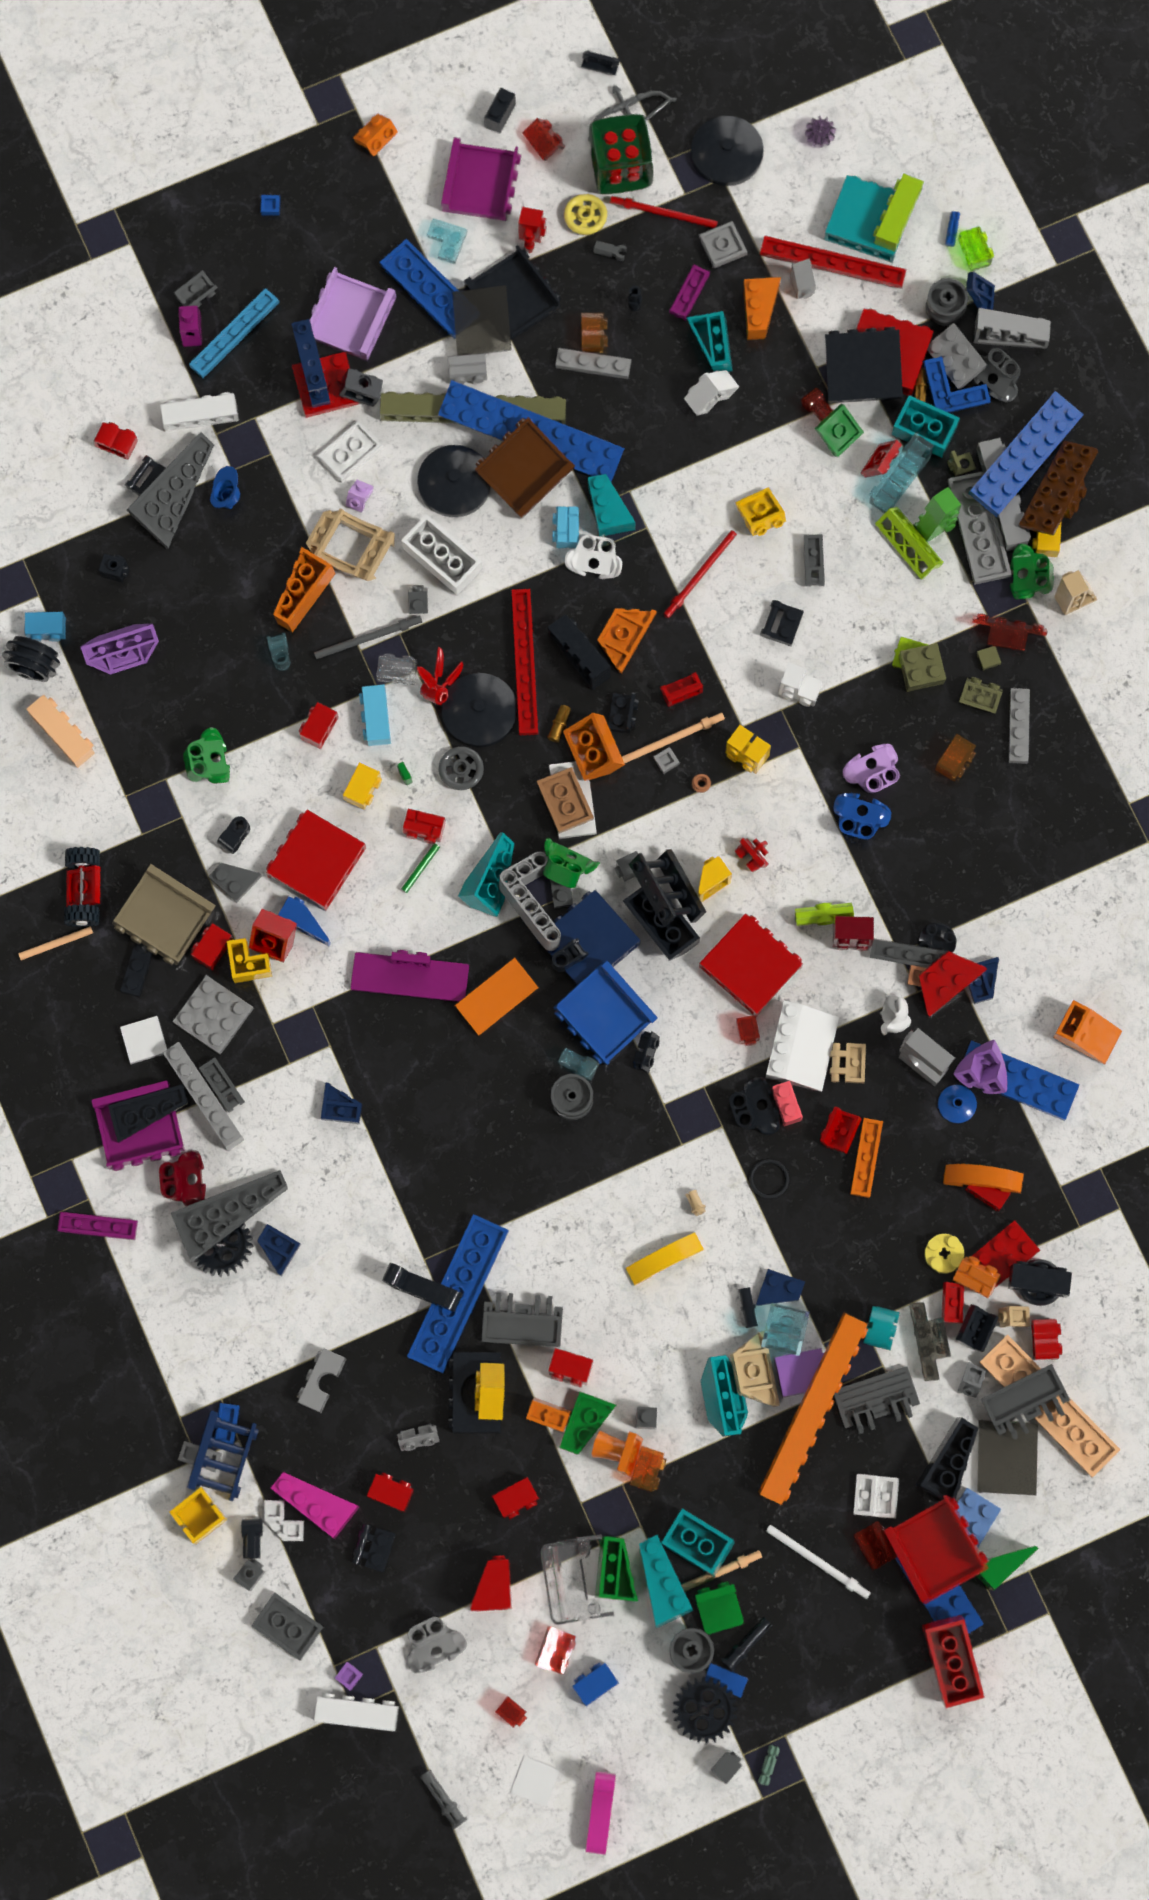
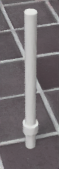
M772 1525L766 1530V1532L845 1584V1588L851 1592L855 1591L865 1599L870 1595L871 1592L857 1584V1580L852 1577L850 1579Z

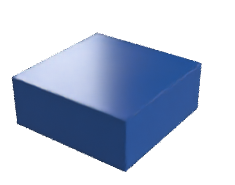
M261 195V215H280V195Z

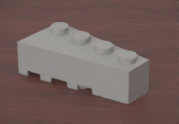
M983 308L978 309L973 343L1047 349L1050 338L1049 320Z

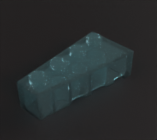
M915 433L904 446L898 458L896 457L892 462L889 471L882 475L880 484L877 487L874 486L870 491L869 503L883 513L893 508L930 460L934 445Z

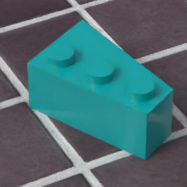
M724 312L687 317L689 325L713 372L733 371Z

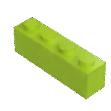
M904 173L901 180L897 179L894 186L896 192L894 195H890L887 205H889L888 210L883 211L880 218L882 223L880 226L877 225L873 236L876 237L874 244L895 252L920 196L924 181Z

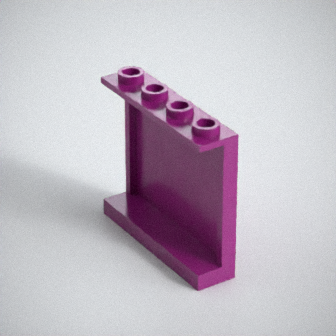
M454 137L441 202L442 212L507 221V216L511 215L512 212L510 199L514 198L515 195L513 183L514 181L517 182L518 179L516 166L520 165L521 154H518V147L515 146V151L462 144L461 138Z
M168 1081L92 1099L106 1155V1166L109 1170L119 1171L124 1169L126 1165L139 1166L146 1160H151V1162L162 1159V1156H178L181 1154V1151H185L176 1111L118 1143L108 1105L168 1089L170 1088Z

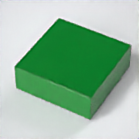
M404 762L397 764L398 772L405 785L413 783Z

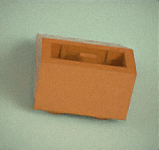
M1073 1000L1053 1038L1105 1065L1122 1030L1092 1009Z

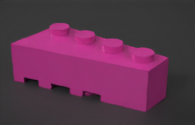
M284 1472L271 1487L272 1490L334 1539L359 1509V1506Z

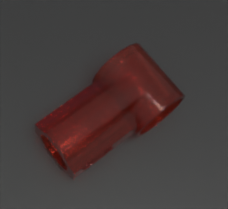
M814 388L800 399L804 408L809 412L812 411L820 422L833 411L825 401L824 395L817 388Z

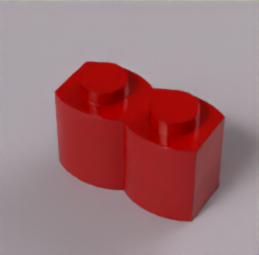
M103 422L94 439L96 447L129 460L138 442L135 432L130 429H119V426L113 422Z
M1057 1319L1032 1320L1033 1359L1058 1360L1059 1355H1062L1063 1352L1062 1343H1058V1335H1061V1324L1057 1323Z

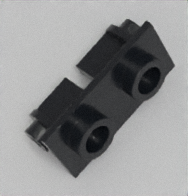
M589 50L584 51L582 68L616 76L620 63L619 58L590 52Z
M644 1031L641 1034L638 1048L644 1050L643 1052L636 1051L632 1063L634 1064V1069L641 1070L642 1068L647 1073L650 1072V1068L654 1064L656 1049H658L660 1044V1037L653 1031L651 1033Z

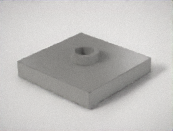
M733 221L699 235V239L713 268L747 255V250Z

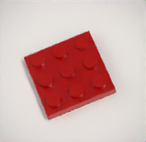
M346 352L320 358L331 404L315 408L312 407L302 364L292 365L306 418L359 405L357 401L339 396L342 378L348 368H350Z

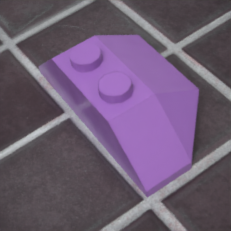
M153 623L134 624L97 636L82 645L81 650L87 665L108 674H113L147 663L159 640Z

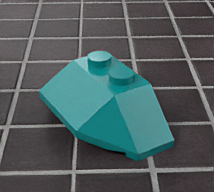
M726 1355L709 1357L700 1380L707 1420L722 1436L741 1434L742 1427L748 1416L746 1398L737 1393L732 1363Z

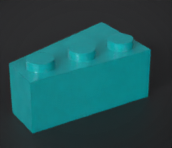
M603 474L588 477V488L598 535L602 537L635 530V521L608 476Z

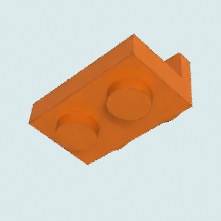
M377 113L359 130L353 139L357 144L367 148L372 156H375L398 131L391 119Z

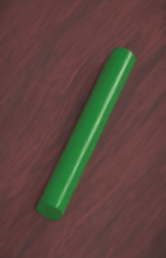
M433 844L401 888L402 891L408 893L440 849L437 844Z

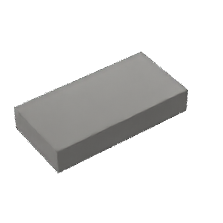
M184 1441L178 1460L193 1465L199 1446ZM207 1449L206 1456H209V1459L220 1462L222 1453ZM202 1467L203 1469L210 1470L213 1472L217 1471V1469L211 1467Z

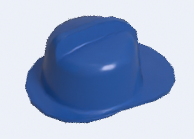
M225 466L217 472L210 498L211 504L214 507L232 509L238 502L240 491L237 487L238 473L235 468Z

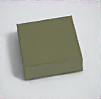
M995 646L977 651V656L983 670L1001 665V660Z

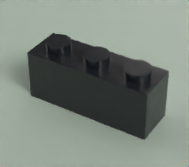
M1016 1261V1264L1010 1266L1008 1289L1067 1298L1070 1296L1072 1272H1067V1268L1055 1267L1054 1270L1047 1269L1048 1266L1043 1264H1036L1034 1267L1028 1266V1262Z

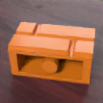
M969 1256V1258L965 1257L962 1259L953 1280L989 1298L1001 1275L997 1273L998 1270L989 1265L985 1267L979 1264L980 1261L972 1256Z

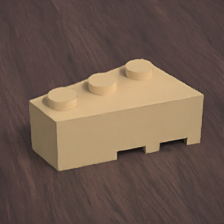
M1079 570L1075 572L1069 571L1062 576L1063 578L1054 596L1064 615L1098 600L1088 581Z

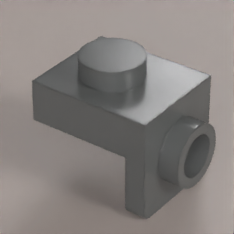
M413 585L408 591L409 614H428V588H424L423 585Z

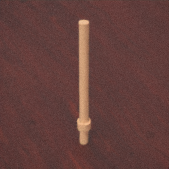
M719 713L710 718H703L697 724L622 756L624 764L697 731L707 730L713 724L724 720L725 717L723 713Z
M760 1550L747 1556H739L737 1560L720 1567L715 1577L706 1573L681 1584L684 1592L740 1567L743 1569L749 1566V1563L762 1558Z

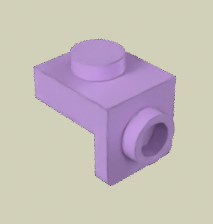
M356 480L348 491L346 506L363 512L365 502L372 494L374 486Z

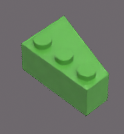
M949 487L932 497L925 507V515L921 514L918 517L920 521L914 523L913 526L929 542L944 531L949 532L955 527L961 503Z

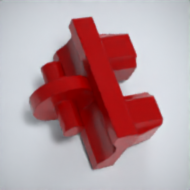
M742 838L739 841L741 844L737 847L735 853L741 859L748 854L752 856L753 859L746 864L752 872L760 868H766L769 865L759 853L761 852L764 856L769 853L765 849L768 845L766 840L760 843L757 838L754 839L752 842L756 847L748 838Z

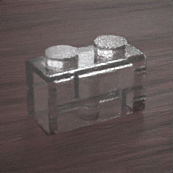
M389 653L379 656L376 674L377 682L415 686L417 660L414 657L405 655L402 658H397Z

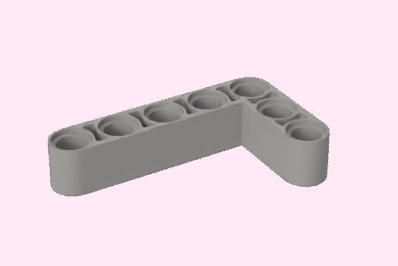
M536 852L504 870L500 874L499 889L541 945L548 951H554L560 944V930L525 886L544 875L543 871L548 861V856L543 852Z

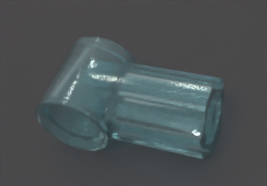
M567 1048L564 1049L558 1061L559 1064L576 1072V1074L588 1081H591L599 1066L596 1060L587 1056L583 1057Z

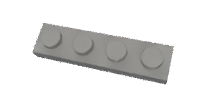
M561 348L558 349L556 368L624 379H628L631 359Z
M1010 689L1009 763L1028 764L1030 689Z

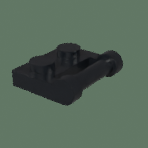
M147 455L142 459L143 463L130 481L127 480L125 483L129 490L139 496L166 469ZM148 467H152V471L140 488L136 486Z
M772 600L770 605L772 608L760 635L792 647L804 611L785 605L780 601ZM779 610L784 613L777 632L773 633L771 629Z

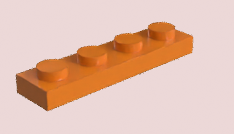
M863 1119L850 1195L870 1198L883 1121Z

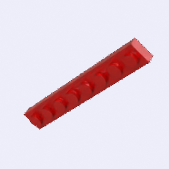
M764 236L760 251L762 256L791 263L810 259L812 268L900 289L903 287L907 271L904 268L769 236Z
M530 589L512 590L519 736L538 735Z

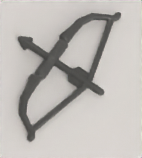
M613 85V94L616 93L620 104L607 108L596 116L592 122L623 109L627 115L631 114L628 107L650 96L665 98L666 101L645 117L647 121L669 102H675L676 98H670L661 91H649L637 94L635 97L624 101L620 93L621 89Z

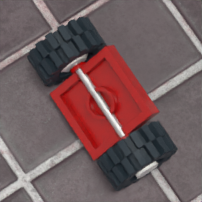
M90 847L68 848L65 850V866L74 870L67 871L66 907L64 908V924L73 927L96 926L99 924V908L93 905L100 904V850Z

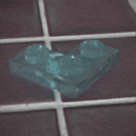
M433 218L427 232V237L443 242L438 259L456 264L467 235V229Z

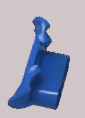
M857 793L838 795L834 801L833 809L839 815V828L842 833L868 840L874 836L878 828L886 827L889 824L891 810L879 800L873 798V803L859 800L860 794ZM865 805L868 808V813L865 816L858 815V806ZM846 820L853 823V829L850 831H845L842 827L843 822ZM869 826L872 830L871 835L863 836L860 832L861 828Z

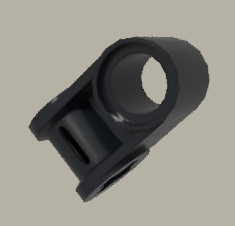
M242 816L235 817L219 836L217 844L231 854H234L249 834L250 824ZM238 825H244V828H243V829H242V828H239V829H238L237 826H238Z
M576 938L553 955L552 967L557 972H564L574 964L585 959L589 953L584 951L579 944V939ZM558 958H563L566 961V963L564 965H558L555 962V960Z

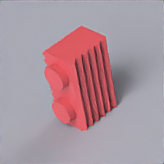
M787 1081L773 1086V1097L776 1101L775 1104L778 1106L783 1126L802 1121L803 1116L791 1082Z

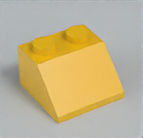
M720 856L716 858L710 857L704 862L698 897L701 902L731 883L732 873Z

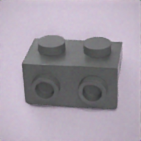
M202 270L173 293L183 306L199 307L202 305L200 301L204 298L210 299L216 294L214 290L218 287L213 285Z

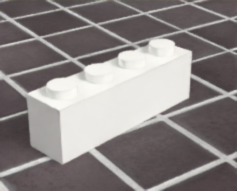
M226 392L219 396L206 395L199 399L187 398L179 402L168 401L165 404H161L163 425L166 432L239 421L234 393Z
M323 1693L322 1697H317L315 1722L396 1731L399 1706H394L395 1702L383 1700L382 1704L374 1703L375 1699L363 1698L362 1702L354 1701L355 1697L343 1695L342 1699H335V1694Z

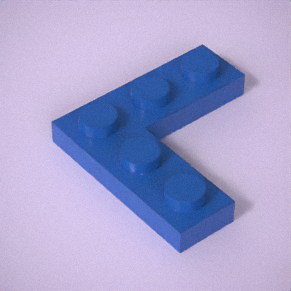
M938 357L923 362L934 407L951 413L990 404L987 384L951 392L943 358Z

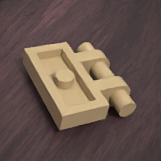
M833 1043V1048L830 1051V1057H832V1067L830 1068L831 1082H839V1075H845V1083H864L866 1044L846 1043V1051L840 1050V1043ZM840 1058H846L845 1068H840Z

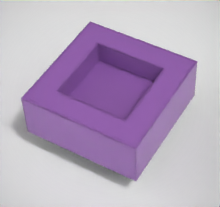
M347 1662L335 1679L351 1691L363 1674Z

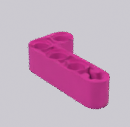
M596 1771L586 1845L587 1853L606 1855L616 1774Z

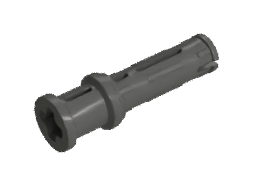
M431 1770L420 1777L441 1806L442 1815H445L450 1821L453 1830L467 1820V1817H463L457 1808L458 1804L451 1801Z

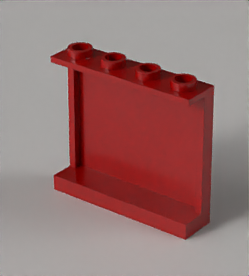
M863 308L856 328L858 332H866L865 329L877 328V331H884L886 327H895V330H900L902 389L904 395L912 396L934 331L926 326L914 325L908 320L902 321L892 315H883L874 309Z
M307 809L305 813L299 815L296 827L288 832L285 844L279 846L274 861L271 860L268 863L266 873L269 878L273 877L315 902L321 909L327 911L364 853L366 845L364 842Z
M745 913L699 963V968L752 1015L757 1017L767 1003L802 968L803 963L799 955L796 953L792 954L787 950L788 947L784 942L773 938V933L765 927L763 929L753 915L748 916Z
M947 1495L944 1496L945 1499L900 1525L884 1530L921 1602L925 1604L989 1569L986 1564L989 1562L983 1551L980 1552L976 1546L979 1544L977 1538L973 1533L970 1534L967 1529L969 1524L966 1518L960 1516L957 1511L959 1509L958 1503L954 1498L951 1499Z

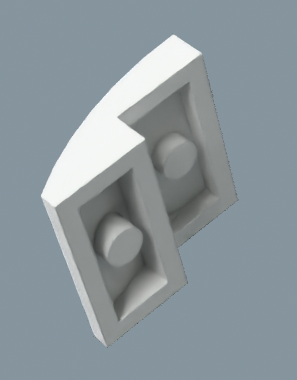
M857 1474L854 1514L896 1519L899 1478Z

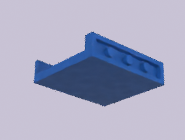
M603 961L553 1007L556 1010L554 1014L561 1021L565 1020L569 1025L567 1027L574 1036L577 1034L582 1039L580 1043L587 1050L590 1048L594 1053L593 1058L599 1064L603 1063L604 1065H608L609 1061L644 1028L658 1019L608 961Z

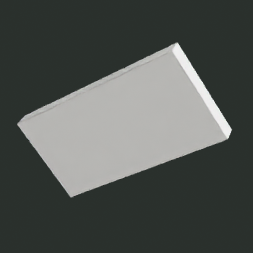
M576 761L549 765L550 776L570 767L573 768L594 817L590 780L584 781ZM595 817L592 821L560 834L558 833L559 839L597 834Z

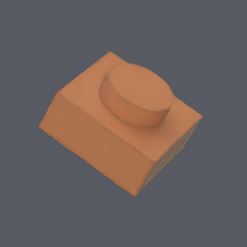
M910 965L907 984L921 987L918 975L926 968Z

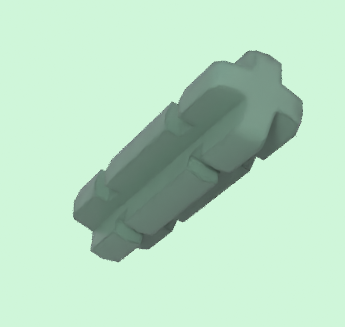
M770 1745L768 1748V1756H766L761 1770L762 1775L760 1774L758 1782L762 1785H769L771 1779L769 1777L773 1773L777 1760L775 1758L780 1751L779 1747Z

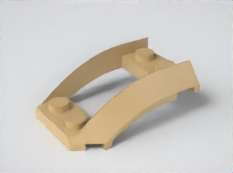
M340 508L334 512L331 510L323 512L306 544L313 554L331 564L332 567L360 579L371 581L377 579L374 574L389 547H394L395 534L367 523ZM340 523L371 538L356 566L324 552Z

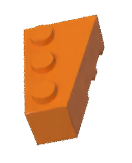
M781 277L744 279L743 292L747 340L766 339Z

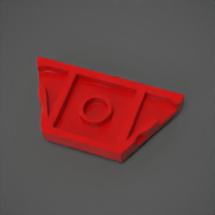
M947 951L921 972L918 976L929 1017L984 973L987 968L951 951Z

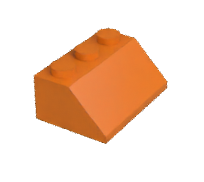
M591 713L563 731L584 781L611 774L625 765L604 715Z

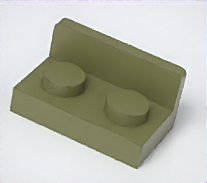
M976 677L967 678L959 702L996 713L1003 689H1000V685L995 683L987 685L981 683L982 680Z

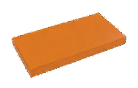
M513 958L454 1006L479 1036L539 987L516 958Z

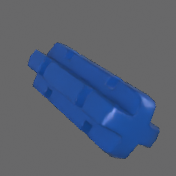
M952 211L950 213L946 246H955L960 219L959 212Z

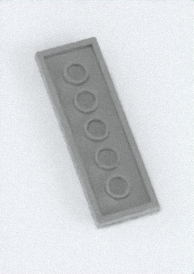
M984 471L950 478L947 481L949 489L961 503L957 520L974 585L1008 578L1012 575L997 517L968 494L985 474Z

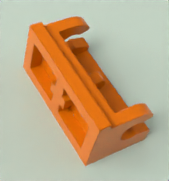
M534 1397L526 1419L564 1432L571 1410Z

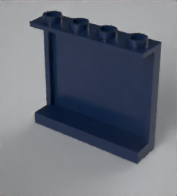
M596 890L592 893L588 891L583 895L582 901L576 905L574 903L567 909V914L563 917L560 915L553 921L561 933L560 944L554 951L547 950L553 957L557 951L565 947L569 942L576 938L579 939V944L589 955L565 971L577 985L603 961H608L613 967L616 966L636 949L641 942ZM563 958L555 960L559 965L566 963Z

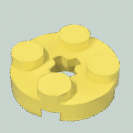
M950 1234L936 1235L928 1242L925 1248L924 1256L926 1263L938 1273H951L959 1267L962 1259H964L963 1245L957 1237ZM943 1248L950 1252V1255H947V1259L939 1256V1252H942Z

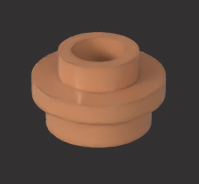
M698 774L692 780L693 789L699 793L708 791L711 786V780L705 774ZM703 781L705 785L700 787L698 782Z

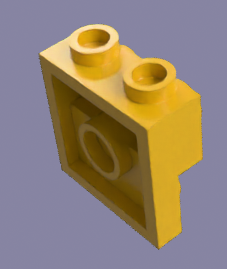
M769 487L735 502L736 508L742 515L745 525L752 536H762L768 529L773 527L780 528L786 522L785 512Z

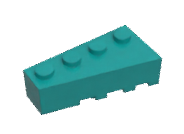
M656 1535L639 1543L656 1627L659 1628L692 1612L693 1609L658 1536Z

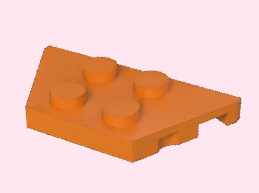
M615 608L597 642L619 673H623L657 611Z

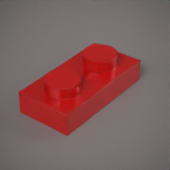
M945 1282L943 1283L941 1322L962 1324L964 1286L959 1283Z

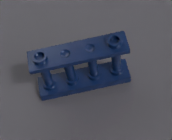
M310 319L292 323L312 407L331 404Z
M210 1411L186 1488L195 1490L196 1487L204 1486L230 1494L228 1500L234 1501V1498L238 1499L241 1487L238 1484L251 1441L256 1440L259 1429H256L257 1424L251 1423L249 1429L222 1421L218 1417V1412ZM221 1428L247 1436L244 1448L216 1440L212 1436L213 1430ZM214 1447L241 1455L239 1466L236 1467L209 1459V1456H206L207 1449ZM207 1466L236 1475L233 1486L203 1478L200 1475L202 1467L206 1468Z

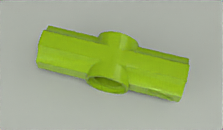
M852 902L833 905L831 903H820L815 905V907L795 909L797 926L810 924L824 926L833 924L835 916L854 917Z

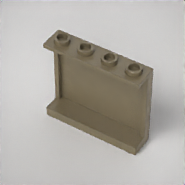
M150 864L112 924L118 932L122 934L125 932L130 935V939L135 943L146 945V949L155 955L158 953L163 956V960L166 963L177 965L216 905Z

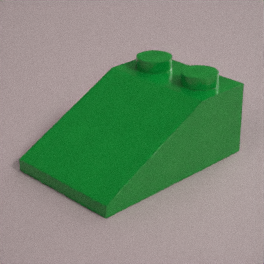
M1033 1546L988 1559L989 1562L986 1563L989 1569L976 1576L990 1591L995 1590L1039 1548Z

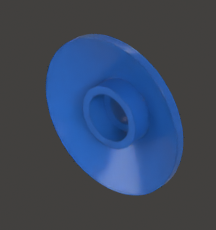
M962 1085L947 1087L942 1091L938 1099L940 1114L952 1123L968 1121L972 1118L977 1108L975 1095L970 1089ZM955 1100H960L961 1106H956Z

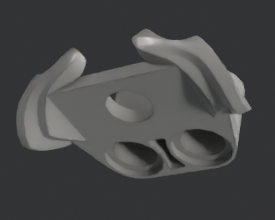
M432 1617L409 1630L408 1639L411 1642L412 1651H410L407 1658L408 1665L413 1673L435 1669V1664L446 1659L452 1661L467 1647L466 1639L460 1632L451 1631L439 1617ZM435 1624L441 1625V1629L438 1632H432V1627ZM417 1633L423 1634L420 1641H414V1636ZM434 1647L442 1649V1655L438 1658H434L431 1655Z

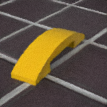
M692 1233L626 1267V1270L635 1286L670 1266L698 1254L704 1248L696 1233Z

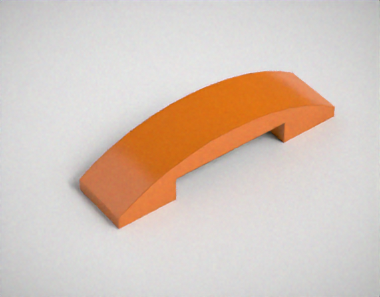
M949 1164L946 1165L943 1184L962 1187L963 1184L998 1188L1005 1192L1021 1193L1024 1174L991 1166Z

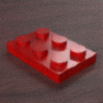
M1014 1220L972 1255V1257L977 1258L980 1261L979 1264L985 1267L989 1265L998 1270L997 1273L1001 1275L996 1284V1287H998L1009 1277L1012 1264H1016V1261H1029L1040 1249Z

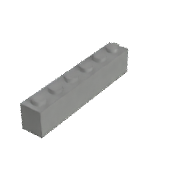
M1000 438L978 443L976 450L982 471L985 473L1006 449L1005 444L1001 443ZM1015 495L997 516L1006 552L1014 550L1019 544L1028 545L1029 540H1031L1029 529L1019 526L1024 516V512H1021L1019 507L1021 506L1019 495Z
M177 1042L165 1050L163 1054L226 1149L229 1151L243 1142V1137L181 1044Z

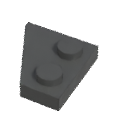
M221 863L208 877L237 903L262 875L255 871Z

